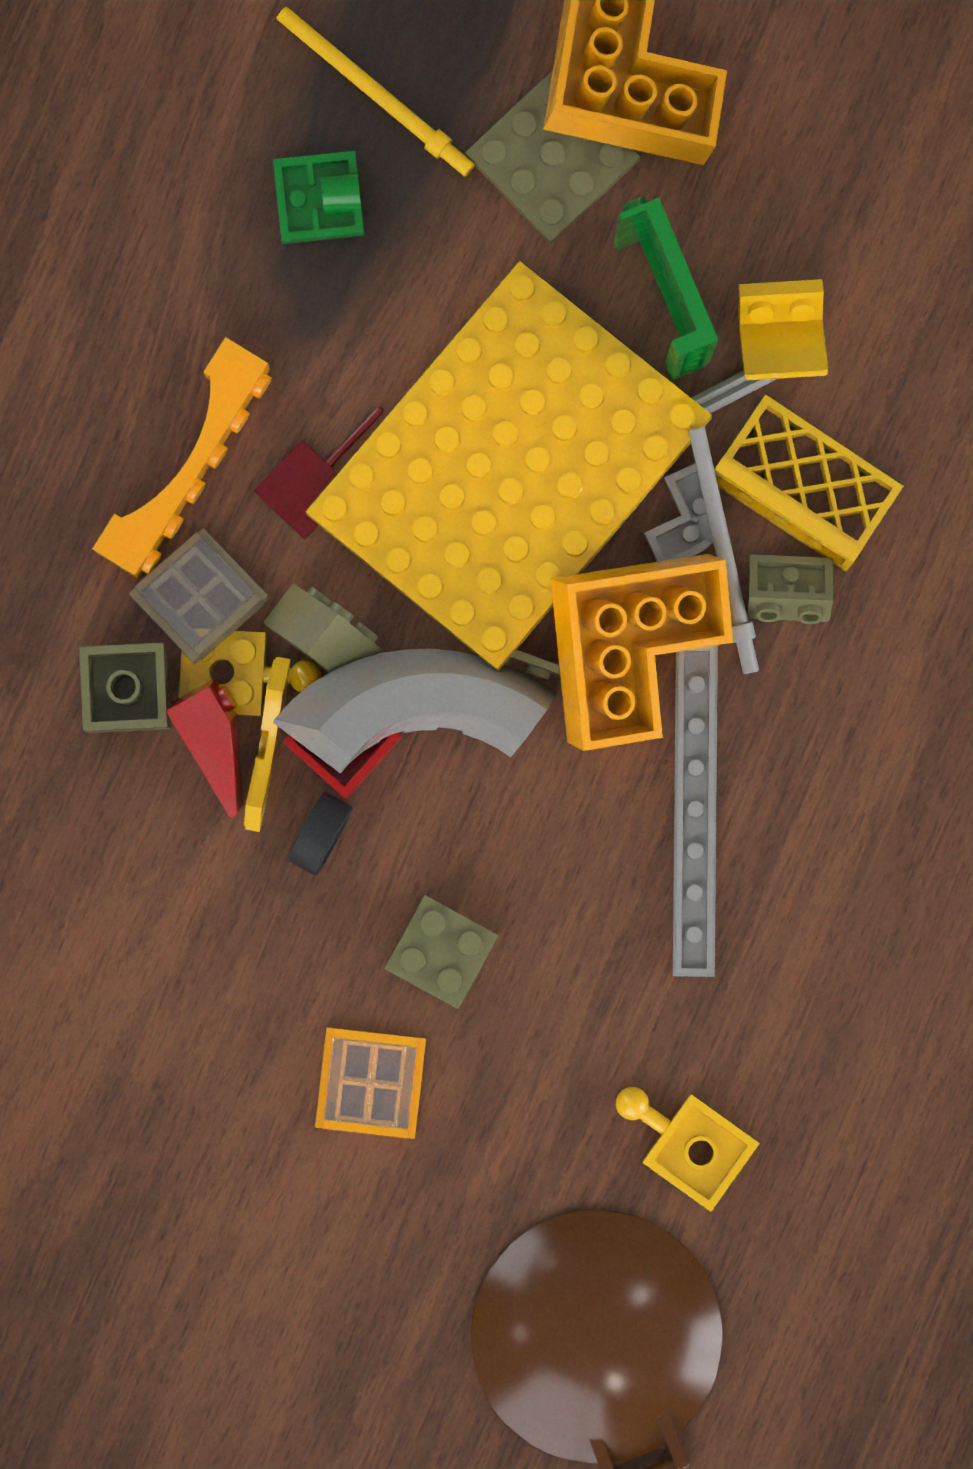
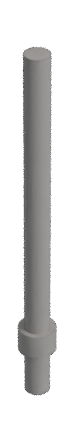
M705 426L688 430L716 556L726 560L733 643L737 645L743 674L757 672L759 667L752 640L756 638L753 621H748Z

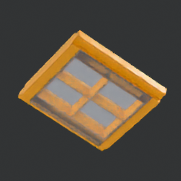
M326 1027L315 1128L415 1139L426 1038Z

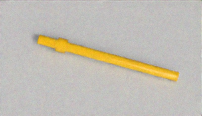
M287 6L281 10L276 18L281 24L426 144L424 146L425 150L436 159L443 158L464 177L471 172L475 163L451 144L453 140L440 129L435 131Z

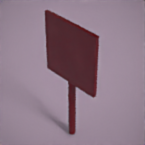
M377 407L326 461L321 459L302 440L254 492L305 540L318 526L314 520L307 516L306 511L337 476V473L331 467L383 414V408Z

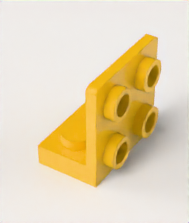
M822 279L739 284L738 319L744 378L746 380L826 376L828 374L823 327L824 290Z

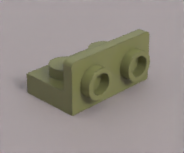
M750 554L748 563L747 618L758 619L762 622H775L777 620L800 621L804 624H816L830 620L833 604V558Z

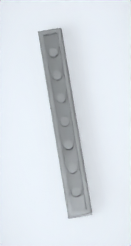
M718 645L675 652L672 976L715 977Z

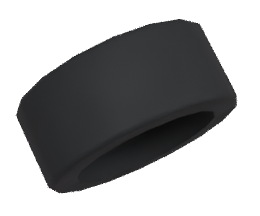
M323 792L303 824L289 852L287 861L315 876L318 875L340 838L351 816L353 807Z

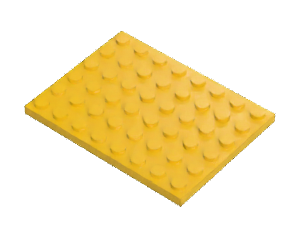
M519 261L306 511V514L491 667L499 671L553 607L550 578L576 575L583 572L691 444L688 430L706 426L712 419V414Z

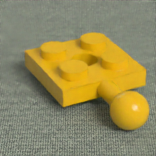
M193 629L201 638L210 631L208 629ZM234 631L196 664H193L182 652L179 698L213 680L212 669L216 663L229 661L234 668V676L231 681L226 684H219V686L222 687L224 685L231 692L236 702V708H234L236 715L263 717L265 683H268L272 668L266 666L268 634L266 632ZM299 661L289 670L288 684H291L296 691L301 693L310 684L320 679L322 672L319 666L312 661Z
M627 1087L616 1098V1109L623 1118L627 1120L641 1119L661 1134L642 1163L710 1212L760 1144L692 1094L688 1096L671 1121L649 1106L648 1096L640 1088ZM700 1140L708 1142L713 1150L712 1158L703 1165L695 1164L689 1158L690 1146Z

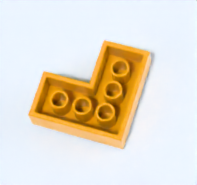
M564 0L543 130L704 165L716 147L727 70L647 52L655 0Z
M709 554L550 578L567 743L587 751L663 738L655 655L733 643L726 560Z

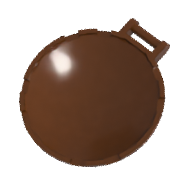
M597 1209L568 1212L547 1219L525 1231L510 1243L489 1269L477 1295L472 1316L471 1349L473 1362L483 1392L495 1412L512 1431L526 1442L543 1452L562 1459L583 1463H598L600 1469H614V1465L668 1446L672 1455L671 1459L644 1469H690L677 1434L695 1417L708 1397L717 1376L723 1342L719 1305L712 1285L699 1262L681 1242L663 1228L638 1216L616 1211Z

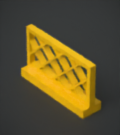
M766 394L714 469L720 489L824 558H833V564L845 572L854 563L904 487ZM765 409L781 419L783 433L762 436L759 418ZM789 425H791L797 430L791 431ZM754 429L755 437L746 439L751 430ZM809 437L815 441L818 455L797 459L792 438ZM785 440L790 460L768 464L764 443ZM757 444L761 465L747 468L733 459L740 447ZM824 448L832 453L825 454ZM842 459L850 465L852 479L831 482L827 461ZM820 462L824 483L803 487L799 466ZM792 468L796 488L781 491L773 485L770 471ZM859 471L865 474L866 476L860 477ZM762 472H763V474H764V479H763L762 477H760L759 475H757L756 473H762ZM877 482L890 492L883 502L866 505L862 484ZM854 485L859 506L838 510L833 489ZM826 490L831 511L816 514L808 509L805 494ZM798 495L799 502L793 499L791 496ZM877 510L870 521L868 512ZM861 513L864 531L859 539L855 540L843 532L840 517ZM831 518H832V519H833V524H831L830 522H828V521L825 520V519H831Z

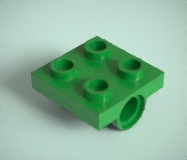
M355 151L273 159L282 244L364 236Z

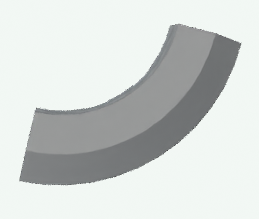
M404 649L358 659L331 671L310 684L291 700L274 719L273 723L339 773L359 754L389 735L402 731L407 733L421 730H437L438 727L461 730L463 735L484 741L511 757L548 710L557 694L534 678L512 667L503 665L499 671H496L477 655L441 649Z

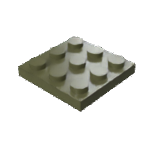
M553 70L465 152V156L475 163V167L550 245L640 161V156L633 149L543 130Z

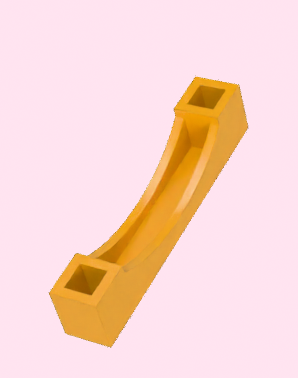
M224 338L204 370L206 378L210 380L209 406L201 434L191 455L169 485L150 502L122 518L114 513L92 548L97 554L138 579L143 572L149 574L155 568L162 554L157 549L165 537L172 539L180 528L184 518L179 516L187 501L191 504L196 502L206 485L201 480L209 466L216 469L228 450L223 444L231 431L238 434L247 421L250 412L245 409L253 396L258 399L261 398L269 386L272 377L267 375L270 371L267 362L230 339Z

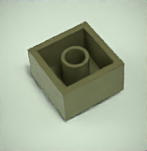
M164 643L79 647L84 732L108 733L171 729V719L166 712L170 706L167 645Z
M424 895L384 969L459 1009L499 935Z

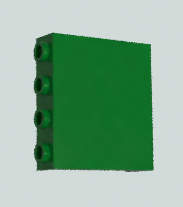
M644 196L630 201L623 206L624 212L619 213L613 246L615 251L640 242L679 335V338L672 340L664 365L671 382L709 366L718 338L660 199L656 198L648 201L647 197Z

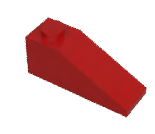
M214 678L173 701L166 712L231 819L238 815L243 806L237 718L234 711L236 702L229 689L224 685L220 687Z

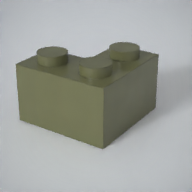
M293 583L263 622L287 643L309 657L328 673L355 660L385 652L375 644L378 636L360 622L355 627L351 625L350 622L354 616L336 602H333L328 607L332 601L314 587H311L306 592Z

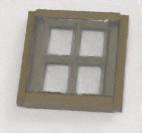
M204 528L191 536L135 585L134 589L129 593L130 597L193 664H196L200 659H204L264 606L263 604L269 599V596Z

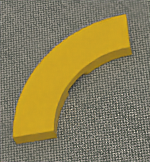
M276 657L273 660L266 688L258 756L256 755L245 806L244 826H246V830L260 832L281 730L273 721L284 709L291 659Z

